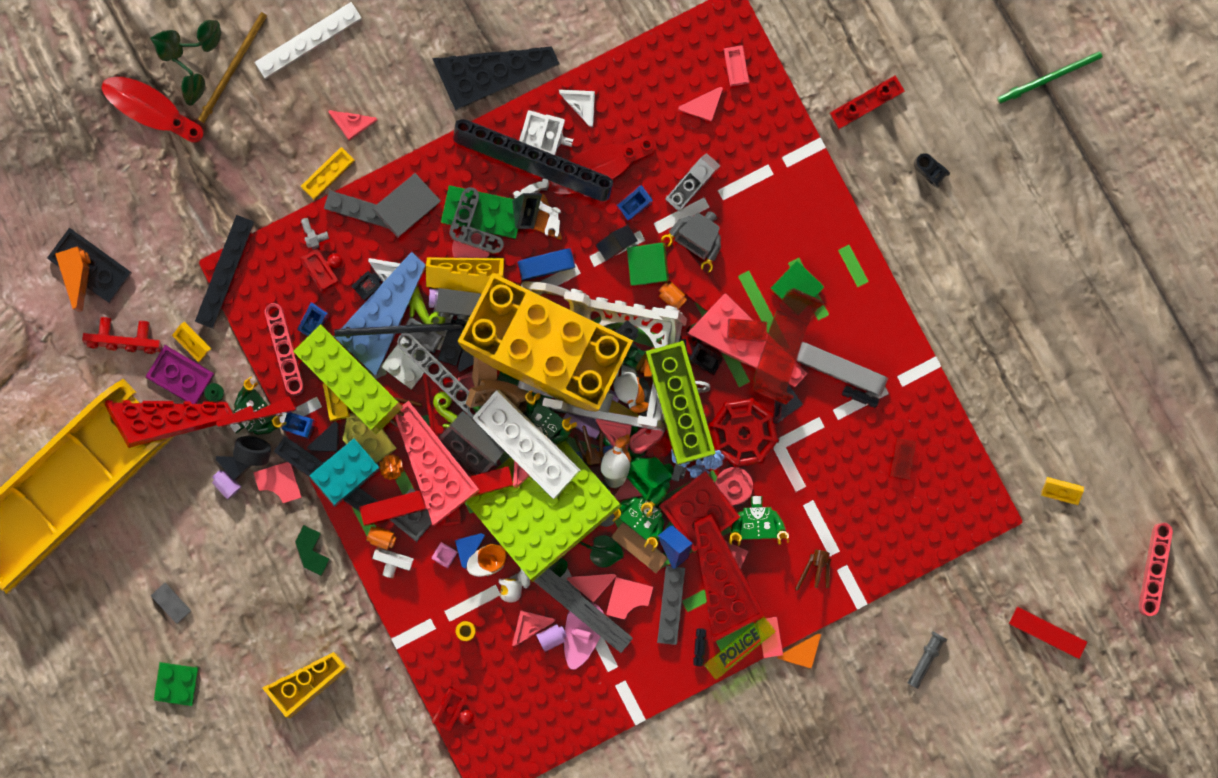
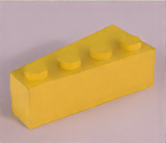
M427 258L426 287L482 294L492 273L504 278V258Z
M333 652L286 677L278 679L270 685L262 687V689L284 716L291 719L350 668L337 653Z

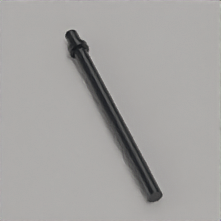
M462 322L350 328L349 326L346 329H334L335 337L346 336V338H350V336L462 330Z

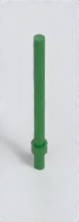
M1100 51L1019 88L1016 86L1010 89V92L997 97V101L999 104H1002L1010 99L1015 100L1030 90L1102 59V53Z

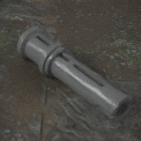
M933 631L928 644L923 647L924 653L907 682L917 689L934 658L940 655L939 650L943 643L948 640Z

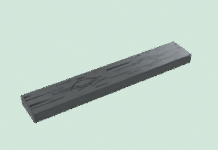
M549 568L534 580L536 584L620 653L633 639Z

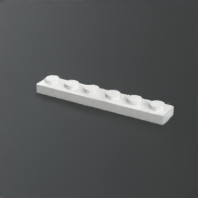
M352 2L260 58L255 64L264 78L267 79L357 23L362 18Z

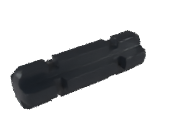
M845 386L842 391V395L845 397H852L853 400L865 405L869 404L868 406L873 408L878 406L879 398L870 397L869 394L857 389L853 390L849 386Z
M696 629L697 639H695L694 666L704 665L703 655L705 656L706 629Z

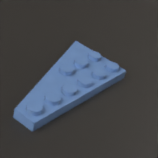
M411 252L341 329H346L349 326L350 328L399 326L426 264ZM395 334L335 338L377 376Z

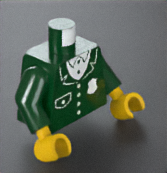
M252 377L244 381V386L239 391L234 403V413L248 406H253L255 412L268 406L258 391L253 389L258 385V382L252 385L250 383ZM281 414L230 425V427L236 434L246 428L249 433L263 435L272 433L279 427L286 425L287 422H280V417L283 416Z
M533 390L529 391L525 395L527 400L525 416L555 445L567 441L572 428H575L577 423L570 424L571 417L563 419L551 409L544 407L541 402L538 401L537 403L536 401L540 398V394L537 393L533 397Z

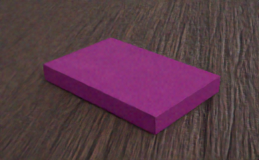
M164 345L145 378L182 400L191 401V404H197L215 374Z

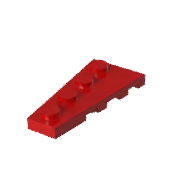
M677 243L667 256L669 282H672L685 295L705 311H708L722 295L689 251Z

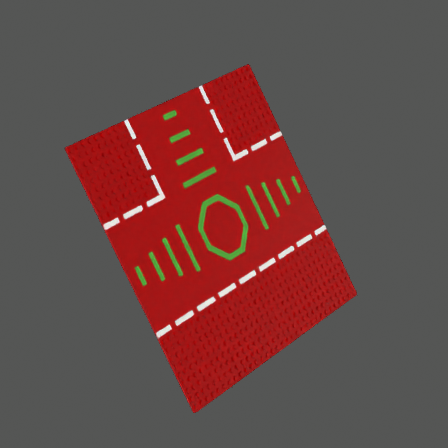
M707 0L471 121L520 140L528 110L564 119L563 137L574 140L572 147L560 144L555 155L566 160H570L576 155L598 146L626 144L642 136H650L656 142V148L652 154L630 163L620 175L612 179L611 195L606 201H599L582 193L555 194L549 187L547 191L541 190L539 193L545 195L551 208L557 207L561 210V213H558V218L560 220L559 231L562 240L549 235L545 236L544 233L535 229H518L516 239L498 236L503 240V248L496 254L490 253L488 258H504V279L521 286L524 281L521 279L518 261L571 248L575 268L525 281L548 283L570 291L571 289L581 290L592 300L600 297L608 299L609 303L614 304L615 301L626 302V306L631 307L634 304L644 305L647 310H652L653 307L665 309L669 305L659 297L661 294L659 289L666 282L670 284L669 281L631 286L627 248L608 261H605L596 244L612 232L626 225L630 227L638 240L630 247L662 243L661 238L664 235H669V230L679 219L695 216L697 213L705 217L707 212H713L717 216V220L714 223L720 227L718 233L721 236V250L716 260L712 262V270L708 272L710 269V264L708 263L703 265L702 270L722 296L726 293L793 360L796 357L801 342H804L888 378L882 395L877 396L795 361L808 373L796 387L792 388L803 405L776 424L777 435L780 440L764 460L765 463L762 465L758 463L738 467L745 470L753 481L751 496H762L763 507H771L772 510L778 513L784 522L786 532L789 534V543H787V539L782 538L781 544H778L777 538L743 539L740 546H738L737 540H732V544L748 551L741 566V571L765 614L760 619L777 617L782 649L1022 524V519L748 0ZM743 45L749 84L730 87L724 48ZM719 87L723 88L711 122L678 111L679 106ZM559 90L595 91L593 127L587 125L559 94ZM453 130L334 191L377 205L416 173L441 202L399 238L390 229L325 210L324 206L328 195L250 234L222 310L270 403L273 404L287 396H291L298 410L292 413L316 421L310 439L285 431L291 441L323 463L337 453L310 451L307 448L308 445L335 422H331L323 387L324 382L296 355L304 382V391L300 395L294 396L286 390L265 316L266 307L271 303H276L283 309L294 350L307 338L297 328L311 302L330 315L323 327L334 337V329H341L365 303L351 286L367 271L371 274L373 272L376 273L368 261L369 258L400 264L411 252L425 264L427 258H454L452 251L454 240L449 235L451 225L441 223L449 185L464 189L472 187L478 192L515 199L513 195L515 191L521 192L522 189L531 184L542 182L544 178L457 144L453 140ZM644 142L643 146L645 148H649L650 144L648 142ZM630 149L626 150L627 155L633 154ZM707 153L721 167L682 210L678 211L665 198L697 161ZM642 185L653 200L652 205L632 219L627 220L617 205ZM304 218H308L310 226L316 235L324 232L328 233L329 239L320 242V247L316 248L325 261L333 253H337L342 257V265L339 268H331L338 279L337 283L323 291H320L300 260L303 256L314 251L312 247H307L305 237H308V235L305 233L301 220ZM460 227L457 230H453L456 236L461 233ZM666 237L663 241L666 247V256L678 243L674 240L675 237H673V244L669 247L667 245L670 243V238ZM497 240L489 242L492 250L499 248ZM223 248L199 261V265L209 283ZM688 250L700 267L704 261H707V257L704 260ZM796 261L824 286L818 295L798 315L770 289ZM425 267L418 287L430 316L433 314L434 308H429V290L435 288L426 287ZM368 280L363 287L369 292L375 285ZM529 290L570 310V304L564 297ZM685 295L684 297L687 300L678 309L687 318L686 326L682 325L680 336H682V339H686V351L688 358H690L696 345L693 346L690 337L686 335V328L697 323L707 311ZM410 304L407 306L399 326L407 324L410 318ZM278 308L270 310V317L275 318L279 315ZM415 309L414 317L411 318L424 324ZM594 311L591 313V320L599 324L602 320L601 315ZM603 311L606 319H612V314L608 315ZM453 315L452 319L457 320V316ZM626 316V317H625V321H626V320L629 321V320H630V317H629V316ZM643 320V321H642V325H643V326H648V324H649L652 320H650L649 322H645V321ZM613 323L607 326L611 330L613 328L618 330L623 323ZM654 324L651 328V333H660L663 329V324ZM278 326L275 329V335L281 336L284 334V327ZM636 327L639 330L637 332L639 336L633 343L642 351L651 350L654 347L651 339L643 330ZM401 333L395 334L382 364L397 346ZM664 336L661 337V338H658V339H657V343H658L662 338H664ZM700 343L723 358L715 375L691 364L695 381L710 384L708 392L699 393L707 425H709V422H712L726 401H739L752 397L772 413L774 412L775 390L782 382L720 352L710 345ZM282 345L280 347V353L283 355L287 354L290 350L289 345ZM344 347L393 397L422 403V407H413L420 416L428 415L423 376L411 390L381 366L378 375L375 376ZM437 349L435 353L429 351L438 360L440 351ZM439 361L456 379L473 371L474 364L459 372L457 366ZM288 363L285 366L286 373H291L295 369L293 363ZM433 363L428 368V371L430 373L439 372V366ZM622 364L620 366L617 378L621 376ZM640 369L636 371L639 379L644 377V373L640 374ZM445 377L443 379L444 384L453 381V379ZM644 378L650 390H652L653 379ZM297 381L292 382L290 385V389L293 392L298 391L300 388V384ZM613 383L610 387V390L614 391ZM696 385L697 388H704V387H705V386H703V385ZM845 386H849L853 390L857 389L869 394L870 397L879 398L878 406L873 408L868 406L869 404L865 405L853 400L852 397H845L842 395V391ZM467 396L459 399V401H464ZM621 400L618 401V403L630 409L627 403ZM456 402L451 403L447 407L449 411L456 415H459L462 411L465 412ZM348 407L349 413L355 414V413ZM472 407L470 412L476 414L481 407ZM748 407L732 410L735 414L747 413ZM752 408L751 414L759 420L765 418ZM553 411L562 418H564L566 414L562 412ZM729 412L719 425L725 426L732 417ZM287 413L282 414L283 416L280 417L281 423L284 422ZM346 418L336 421L339 424L338 451L346 445L343 441ZM766 421L762 424L764 435L770 436L768 422ZM388 422L382 429L396 447V450L389 455L393 454L402 459L403 472L398 479L388 480L384 478V475H381L379 462L377 463L379 471L359 488L378 501L404 495L410 488L415 491L420 490L400 430L391 422ZM742 427L739 435L747 438L746 436L750 432L745 427ZM572 428L566 442L575 452L580 451L574 439V435H577L584 450H588L583 432ZM718 429L720 444L726 442L724 430ZM589 436L591 447L599 448V440ZM763 439L757 447L759 453L766 446L768 440ZM729 445L723 448L734 457L737 456V451ZM670 450L662 464L669 463L674 469L676 463L672 461V451ZM505 451L497 460V466L493 465L487 472L496 470L511 456ZM753 451L742 452L740 459L756 455ZM642 453V454L639 456V457H642V458H649V457L646 456L644 453ZM723 459V464L717 467V469L706 470L710 472L709 476L715 482L717 476L723 470L734 467V465ZM696 460L690 462L684 468H689L696 465ZM458 462L469 477L474 476ZM601 463L588 466L600 481L606 483L601 472ZM686 470L684 478H679L678 482L670 480V488L662 503L694 480L689 471ZM308 477L432 720L448 688L467 696L461 711L469 710L473 713L474 719L471 724L463 725L457 718L451 731L436 725L462 778H536L764 659L760 641L729 667L725 668L719 655L722 653L726 654L729 647H734L737 651L735 658H737L740 654L734 643L737 644L740 650L743 649L739 639L743 642L744 635L751 634L750 630L754 627L756 630L753 633L757 632L756 637L758 635L760 637L758 621L756 620L713 642L698 550L696 553L690 550L688 559L678 566L685 568L677 645L657 643L666 566H671L669 560L667 559L659 571L655 573L621 546L624 557L612 566L601 568L594 565L591 561L590 553L592 550L577 544L561 557L567 561L568 567L565 574L560 578L589 602L592 601L566 580L568 577L615 574L617 578L653 587L649 605L634 607L628 612L625 619L606 615L615 577L594 601V604L598 605L609 619L633 639L620 653L600 637L589 658L577 669H571L566 661L564 643L545 652L537 638V634L556 624L558 627L562 626L565 630L567 616L570 611L531 580L528 588L522 586L521 597L516 602H506L501 599L499 579H517L518 573L521 571L519 565L509 554L500 571L490 576L481 577L471 575L467 568L462 567L459 553L456 554L449 568L431 559L441 542L458 552L455 540L480 533L484 534L485 537L477 550L489 544L501 545L466 502L460 506L462 524L443 527L442 521L435 526L431 524L416 542L390 520L364 526L359 511L344 501L334 507L311 478ZM609 487L610 493L615 496L620 487ZM751 496L744 503L732 506L737 512L743 511V508H751ZM658 506L657 509L663 513L664 531L670 520L660 506ZM618 518L611 526L604 527L599 525L581 541L593 546V541L597 536L605 535L612 537L623 522ZM732 524L721 532L727 542L730 539ZM372 526H379L394 532L396 541L393 548L389 547L388 551L413 558L414 561L410 570L397 567L394 578L383 575L386 563L372 559L377 546L371 545L369 541H366ZM658 541L656 549L666 556L660 541ZM815 549L829 552V558L831 559L829 588H826L825 568H822L818 587H814L818 567L814 566L813 562L799 590L796 591L795 588L809 561L810 554H814ZM520 611L555 619V622L518 645L512 646ZM464 621L473 623L476 628L475 636L468 641L460 640L456 635L458 624ZM697 628L707 630L703 666L693 665ZM752 634L745 638L746 643H750L753 639V643L750 646L756 642ZM734 650L729 651L730 656H734ZM727 657V659L725 660L726 666L734 659H729Z

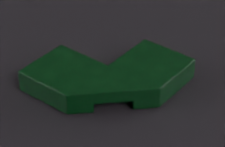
M303 525L295 541L303 567L322 576L330 558L313 551L321 533Z

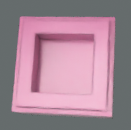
M441 542L431 559L449 568L458 552Z

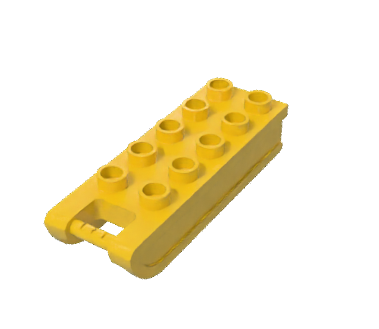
M125 379L115 383L96 397L0 487V589L6 594H9L175 437L131 448L127 447L104 405L105 400H112L113 403H122L123 400H130L131 403H140L134 397L137 392Z

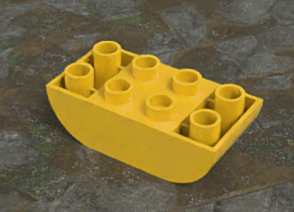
M492 273L458 340V344L465 351L487 365L565 403L593 412L599 411L633 340L494 273Z

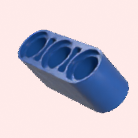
M571 248L517 262L522 281L576 267Z

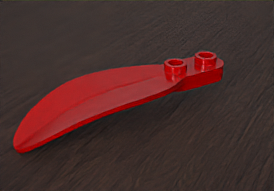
M110 77L102 83L101 88L107 100L134 121L153 129L171 131L190 143H198L202 140V127L181 115L167 97L151 86L125 77ZM179 120L181 124L174 126L173 122ZM191 130H196V131H197V135H196V136L190 135V131H191Z
M642 136L626 144H607L589 149L576 155L569 161L614 179L630 163L652 154L656 148V142L650 136ZM648 142L650 144V147L645 148L643 146V143ZM630 149L633 153L630 156L626 154V150ZM552 181L549 182V188L555 194L568 195L579 193Z

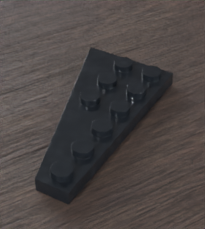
M552 46L432 58L455 111L560 65Z

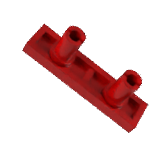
M896 75L831 111L829 114L838 130L901 95L905 90Z
M100 317L98 333H83L82 337L84 345L91 349H98L99 346L106 347L107 350L116 351L118 348L125 349L127 352L142 350L147 354H156V352H161L162 349L160 340L148 339L150 325L148 321L138 322L137 336L132 338L111 336L112 319Z

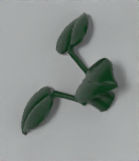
M206 20L201 23L197 30L198 43H180V35L174 30H165L150 37L156 53L162 61H170L172 59L173 62H176L189 73L190 76H185L181 85L182 95L188 106L195 104L203 95L205 79L199 73L194 74L178 58L183 55L182 47L201 46L204 52H210L215 49L221 36L218 20Z
M597 536L593 541V546L582 541L578 543L592 550L590 559L597 567L606 568L612 566L624 557L621 546L609 536ZM560 558L549 569L557 576L562 577L567 570L568 563L565 559Z

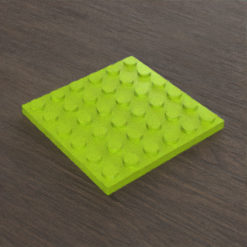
M566 441L556 446L581 471L557 498L553 499L529 476L518 488L511 486L474 496L466 501V504L532 582L621 507V504ZM510 457L497 469L509 466L513 480L514 459Z

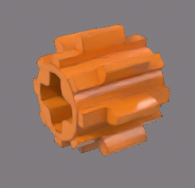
M393 454L386 455L382 458V462H379L381 475H384V478L391 480L398 479L401 476L403 464L402 459H399L398 456Z

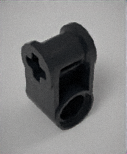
M927 153L920 154L914 160L915 169L936 188L940 186L939 183L946 176L950 175V172L942 164L938 163ZM920 158H925L928 161L927 167L920 166Z

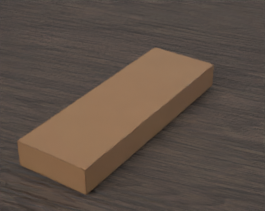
M624 522L611 537L655 573L659 571L668 559L659 550L655 549L652 551L653 546L651 544H647L645 548L646 540Z

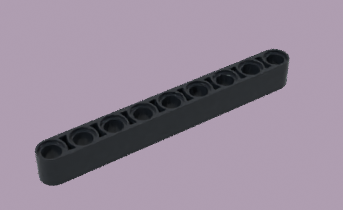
M460 119L455 123L453 140L457 144L596 200L606 201L610 198L613 180L604 174L469 120Z

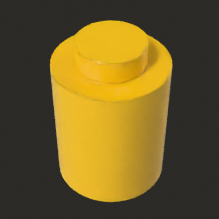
M469 621L461 622L456 628L457 637L463 641L471 640L476 634L474 624Z

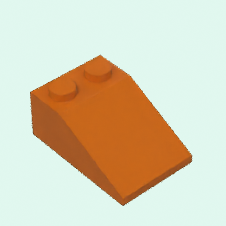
M74 247L55 255L72 309L82 312L90 270L88 264L91 261L87 252L85 253L79 247Z

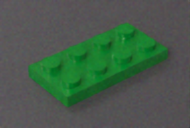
M449 185L441 219L442 224H452L460 196L465 190L464 188ZM470 191L468 194L465 193V196L468 197L466 204L462 202L461 205L469 206L472 209L473 205H469L471 199H475V196ZM478 192L479 199L470 227L489 234L516 239L518 229L515 227L512 203L514 199ZM466 209L459 211V217L462 220L469 218V212ZM457 220L455 222L456 224H459L458 227L460 228L462 227V225H464L465 227L467 225V223H460Z

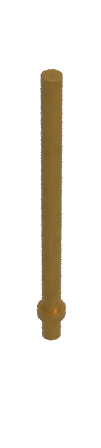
M260 12L206 106L203 105V111L197 119L200 122L205 123L209 114L212 115L213 107L267 17L265 13Z

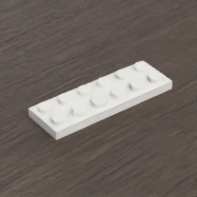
M496 390L472 418L553 499L557 498L581 471L500 390Z

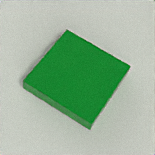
M665 243L627 248L631 286L669 281Z
M796 261L770 289L798 315L818 295L824 286Z

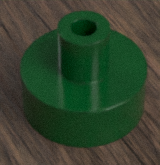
M217 383L209 384L204 392L206 399L210 402H220L225 394L223 387Z

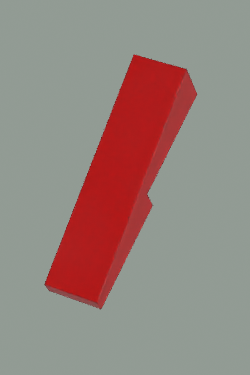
M287 396L256 412L253 406H248L217 421L216 424L221 428L298 410L291 396Z
M1018 606L1009 622V625L1077 659H1080L1088 643Z

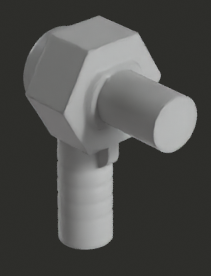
M308 218L301 220L303 229L308 237H305L308 248L312 247L313 250L319 248L320 242L329 239L327 232L316 235L310 226Z

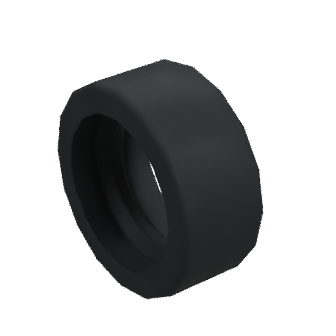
M243 436L235 441L233 456L243 464L262 466L269 461L271 445L261 438Z

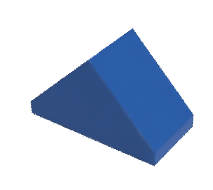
M641 185L617 206L626 219L630 220L652 205L653 200Z
M311 302L297 330L308 337L320 324L323 326L330 315Z
M290 412L285 417L284 422H287V424L282 426V430L310 439L316 421Z
M669 526L658 535L659 541L673 569L688 559L692 542L674 526Z
M480 533L455 540L463 568H467V562L479 548L485 537L484 534Z

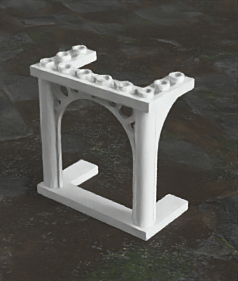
M571 289V292L565 291L564 299L569 302L571 311L591 320V313L596 311L601 315L602 320L599 324L602 326L624 323L625 317L629 316V322L643 330L651 339L655 348L679 342L682 325L686 326L687 318L676 307L666 306L665 309L653 307L652 310H647L644 305L634 304L631 307L626 306V302L615 301L614 304L609 303L608 299L600 297L592 300L586 293L577 289ZM603 311L608 315L612 314V319H606ZM643 320H644L645 322H649L650 320H652V321L648 324V326H643V325H642V321H643ZM654 324H663V329L660 333H651V328ZM664 336V340L661 339L662 344H658L657 339ZM654 383L646 417L638 416L637 418L610 412L588 411L556 398L555 400L548 398L543 400V406L552 411L603 419L664 432L666 428L665 423H663L664 418Z

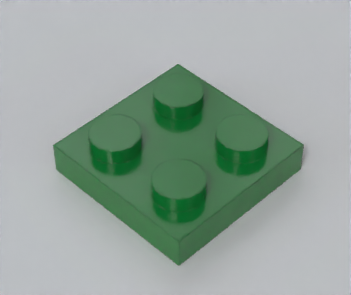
M159 662L154 701L193 706L199 668Z

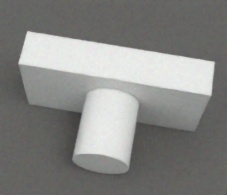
M379 547L376 548L372 558L386 563L383 575L389 578H394L397 567L410 570L414 561L413 558Z

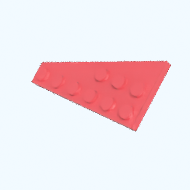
M726 293L686 334L744 364L754 367L760 372L772 376L780 382H787L792 388L796 387L808 374Z
M407 401L400 410L404 413V416L396 414L395 419L432 525L435 526L480 490L412 404Z

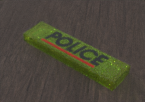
M764 616L704 664V666L717 680L773 635L776 630Z

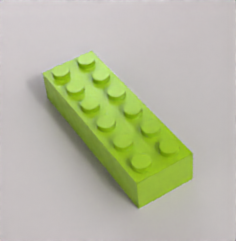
M321 324L293 351L375 434L403 408Z
M684 341L646 351V358L676 464L681 465L715 455Z

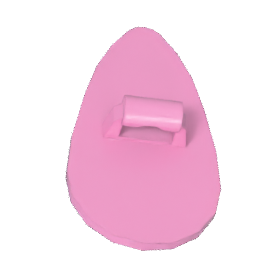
M590 602L592 605H594L598 610H600V611L603 613V611L601 610V608H600L598 605H596V604ZM569 612L565 626L567 637L564 638L566 641L564 642V652L568 666L571 669H577L589 658L601 636L572 612Z

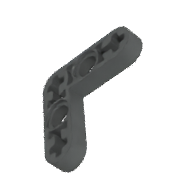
M466 188L460 196L449 235L456 242L496 254L502 250L503 240L498 236L470 227L479 199V193L475 188ZM470 191L475 196V199H471L469 205H473L472 209L469 206L461 205L462 202L466 204L468 197L465 196V193L468 194ZM461 209L468 210V219L462 220L459 217ZM456 220L460 223H467L466 227L462 225L461 232L463 236L460 235L458 238L455 237L456 234L453 232L459 226V224L455 223ZM474 233L480 234L482 238L479 244H474L471 241V236ZM485 236L489 237L487 239L489 242L497 240L499 248L492 250V246L489 244H485V247H482L485 242Z

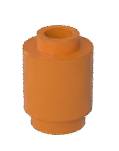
M666 282L659 289V292H661L659 297L667 305L676 307L677 310L687 300L684 297L685 294L672 282L670 284Z
M372 526L366 541H369L371 545L388 550L389 547L393 548L396 537H394V532L379 526Z

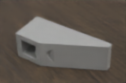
M706 153L665 199L678 211H681L721 166Z

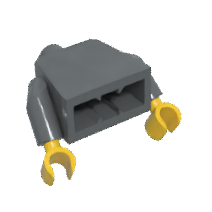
M707 212L705 217L697 213L695 216L681 218L669 230V235H664L661 238V242L666 237H669L670 243L667 245L669 247L673 244V237H675L674 240L694 254L704 260L707 257V261L701 264V269H703L704 264L708 263L710 264L708 272H710L713 268L712 262L716 260L721 250V236L718 233L720 227L714 223L717 220V216L713 212Z

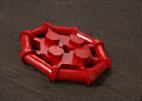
M752 397L745 400L724 402L723 407L708 425L711 430L714 450H720L721 454L724 455V459L734 465L735 468L758 463L762 465L780 440L778 439L776 424L773 423L774 412L772 413ZM748 407L747 413L735 414L732 410ZM752 408L765 418L759 420L751 414ZM729 412L732 417L725 426L719 425ZM766 421L768 422L770 436L764 435L762 424ZM742 427H745L750 432V434H747V438L739 435ZM718 429L724 430L726 442L720 444ZM763 439L768 440L766 446L759 453L757 447ZM729 445L737 451V456L734 457L723 448ZM753 451L756 455L740 459L742 452Z

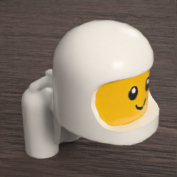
M522 569L518 573L517 579H499L501 599L506 602H516L521 597L522 586L528 588L530 579Z

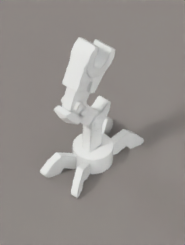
M543 179L542 182L525 187L521 192L515 191L513 193L514 198H517L522 193L547 191L549 180ZM540 201L539 210L550 215L545 228V236H548L550 230H555V238H558L560 229L558 213H561V210L557 207L551 208Z

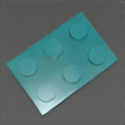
M354 438L309 476L334 507H336L377 473L379 466Z

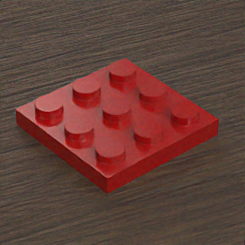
M706 471L659 505L675 528L692 542L691 549L694 552L698 550L694 527L695 522L711 514L720 532H722L741 517Z

